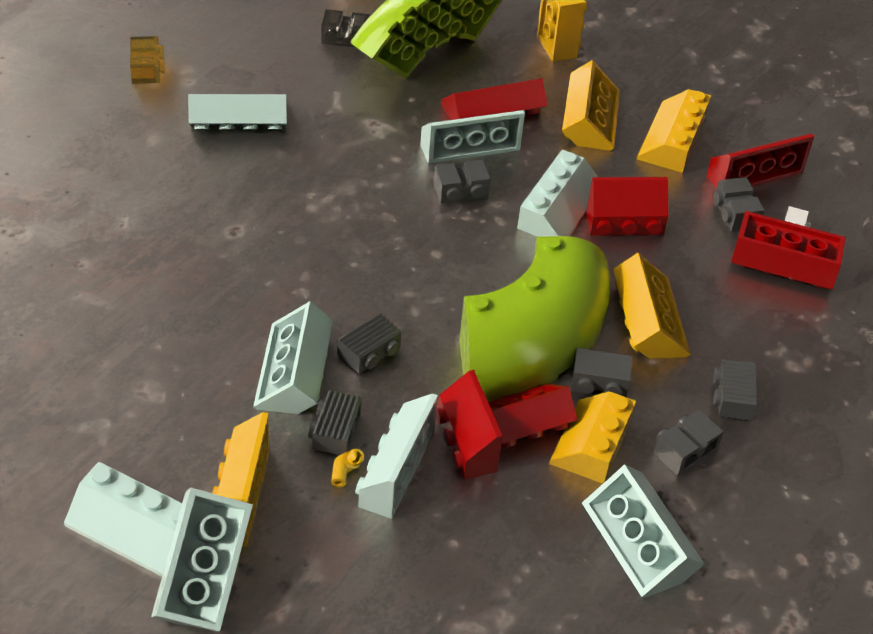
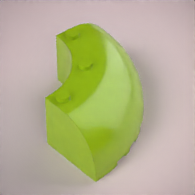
M386 0L365 21L351 40V43L375 61L407 79L413 69L425 57L424 52L433 46L437 48L448 42L450 37L455 36L476 41L502 0Z
M537 236L533 262L519 279L493 292L464 296L459 339L463 375L470 370L475 371L488 402L558 379L559 374L574 367L577 348L590 349L591 346L593 347L599 338L606 320L610 301V272L608 260L603 251L592 242L582 238L571 236Z

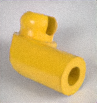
M354 448L335 459L331 479L333 486L344 487L346 485L347 473L357 469L364 461V454L360 449Z

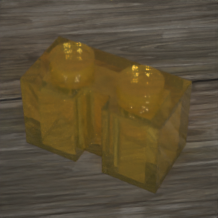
M130 37L132 84L160 83V74H165L164 45H159V37Z

